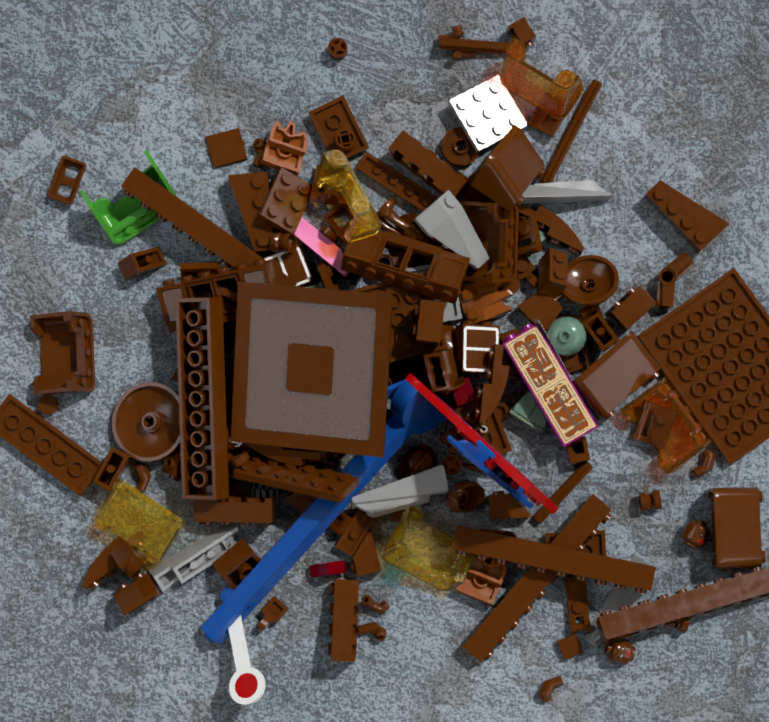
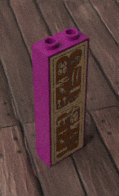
M529 323L521 328L522 332L515 336L512 333L505 337V342L502 344L504 345L503 349L562 448L599 426L538 324L532 326Z

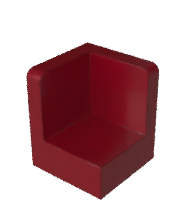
M469 377L465 378V383L461 387L452 391L457 407L476 400Z

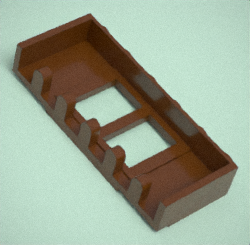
M356 224L343 254L341 270L455 304L468 271L470 258L395 233L382 232ZM386 244H388L387 249L391 252L395 251L396 247L406 250L400 268L379 263ZM415 253L425 255V261L431 263L426 276L406 271L409 260Z
M262 258L253 261V264L250 265L244 262L234 265L235 268L228 269V266L216 269L217 272L213 273L207 270L198 273V276L195 277L189 274L180 277V280L174 281V278L162 281L163 284L157 287L156 291L169 333L176 332L175 298L194 297L191 286L210 283L213 297H221L217 281L235 277L237 286L239 281L279 285L272 260L265 261ZM223 305V322L236 320L237 308L225 311Z

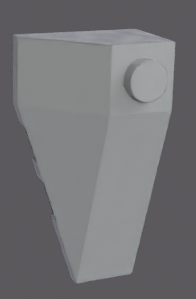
M449 190L414 219L428 237L442 243L441 246L445 249L450 248L459 255L469 257V265L475 270L479 269L489 259L462 205Z

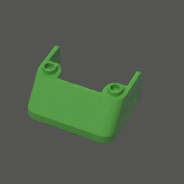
M145 150L144 153L152 165L146 168L143 173L177 196L148 150ZM84 190L80 192L98 222L115 244L125 243L160 220L155 216L157 214L155 210L151 208L148 211L140 205L141 200L136 197L131 199L125 196L112 205L107 198H100L92 203Z

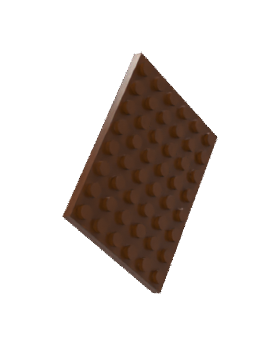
M732 268L637 336L729 465L769 438V315L736 269Z

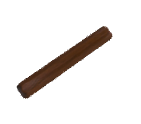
M441 37L439 40L440 49L511 55L516 53L515 43Z
M587 461L583 462L551 496L550 500L558 506L592 470V465ZM542 506L533 518L540 524L549 516L551 511Z

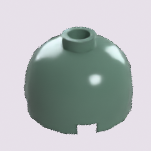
M573 317L556 319L547 331V335L557 354L562 356H571L578 353L584 347L587 340L584 325Z

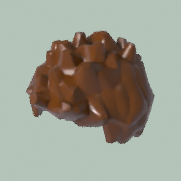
M470 479L456 483L448 494V497L445 499L448 501L446 506L451 508L450 513L472 512L484 501L485 490L478 483L470 481Z

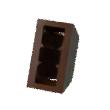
M537 292L519 304L517 309L532 325L536 324L534 319L539 320L546 332L563 308L558 302L565 296L562 292L557 298Z
M452 349L424 354L432 392L451 389L458 377Z

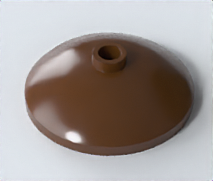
M585 255L575 258L567 264V287L562 291V294L569 301L577 305L593 306L601 304L611 298L616 292L619 285L618 271L612 262L601 256Z

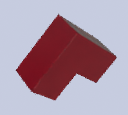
M344 560L309 565L311 578L346 573Z

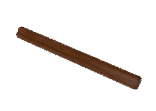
M592 80L541 179L542 183H552L602 86V83L598 80Z

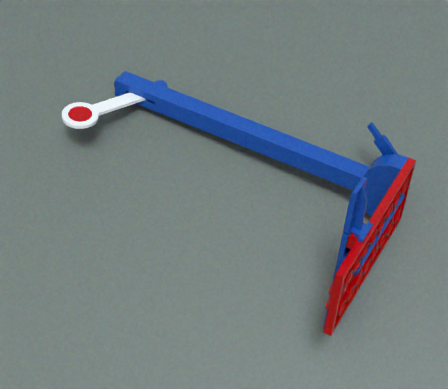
M410 373L403 381L388 386L387 400L392 398L390 411L393 415L386 422L384 457L356 455L341 473H348L351 476L359 477V485L341 503L317 498L235 590L225 588L221 591L220 597L223 603L200 627L205 632L204 637L211 643L216 642L222 645L230 636L236 672L229 683V692L232 699L241 705H252L262 697L265 691V678L258 669L251 667L243 620L348 506L351 498L357 496L413 433H426L448 418L457 427L455 431L466 440L457 441L449 435L447 441L529 509L534 505L527 498L537 506L542 504L553 514L559 507L440 397L430 391L427 386Z

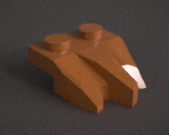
M291 120L284 129L276 121L266 140L260 164L277 170L282 167L298 176L308 144L305 131H301L298 134L295 133L296 124Z
M474 282L462 286L459 297L466 321H474V324L504 316L512 310L511 307L505 305L504 302L514 294L511 290L500 291L503 282Z
M472 553L468 558L455 592L492 607L506 574L505 564L494 563L495 558L488 557L487 560L475 558L476 554Z

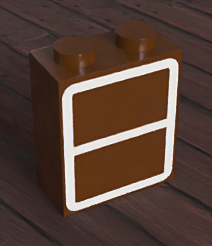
M299 244L292 253H286L283 250V252H277L264 257L266 261L272 260L273 266L298 283L296 286L305 287L314 283Z
M462 321V324L455 326V364L458 373L486 375L487 368H490L491 363L488 360L489 349H492L493 345H499L500 326H493V322H481V325H474V321Z

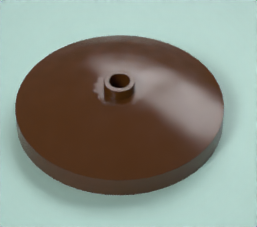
M145 382L133 386L121 396L113 412L112 430L117 444L127 455L140 461L156 462L168 458L180 448L179 394L174 389L161 383Z

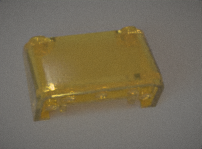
M340 150L323 152L315 181L319 188L325 185L331 188V192L341 191L354 215V219L349 222L350 228L344 233L347 242L350 243L378 234L382 225L381 220L345 154Z
M120 478L112 487L93 519L96 522L95 526L102 531L108 529L123 540H126L129 544L142 551L146 555L144 559L153 565L155 562L161 564L187 525L183 519Z
M409 506L404 510L383 550L382 559L440 591H450L464 584L473 553H468V556L456 554V550L452 549L454 537L423 521L424 514L420 508Z

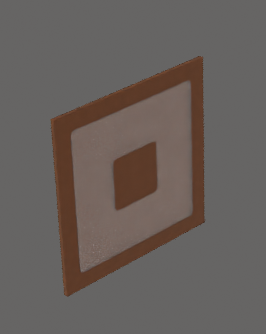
M239 281L231 442L383 458L385 451L393 294Z

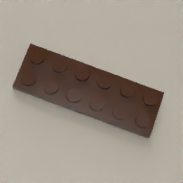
M11 394L0 405V437L79 496H82L93 482L103 462Z
M252 453L245 463L233 470V478L339 503L359 485V477L351 476L348 473L342 474L330 469H320L313 465H290L270 459L260 453Z

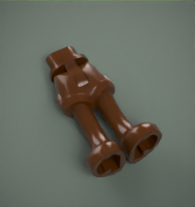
M391 197L382 205L370 222V225L374 228H380L430 244V239H426L427 237L416 224L413 223L411 225L396 215L393 211L395 200ZM388 221H390L391 223H393V224H394L395 226H397L400 230H398L397 228H395L394 226H392Z

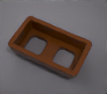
M62 156L49 189L48 197L69 205L73 204L86 169V163ZM68 166L79 169L76 179L65 176ZM64 184L72 187L69 197L58 194L60 185Z
M336 206L324 217L325 221L346 245L350 240L347 233L355 228L356 224L365 226L350 208ZM340 213H344L349 218V221L343 227H339L334 222V219Z

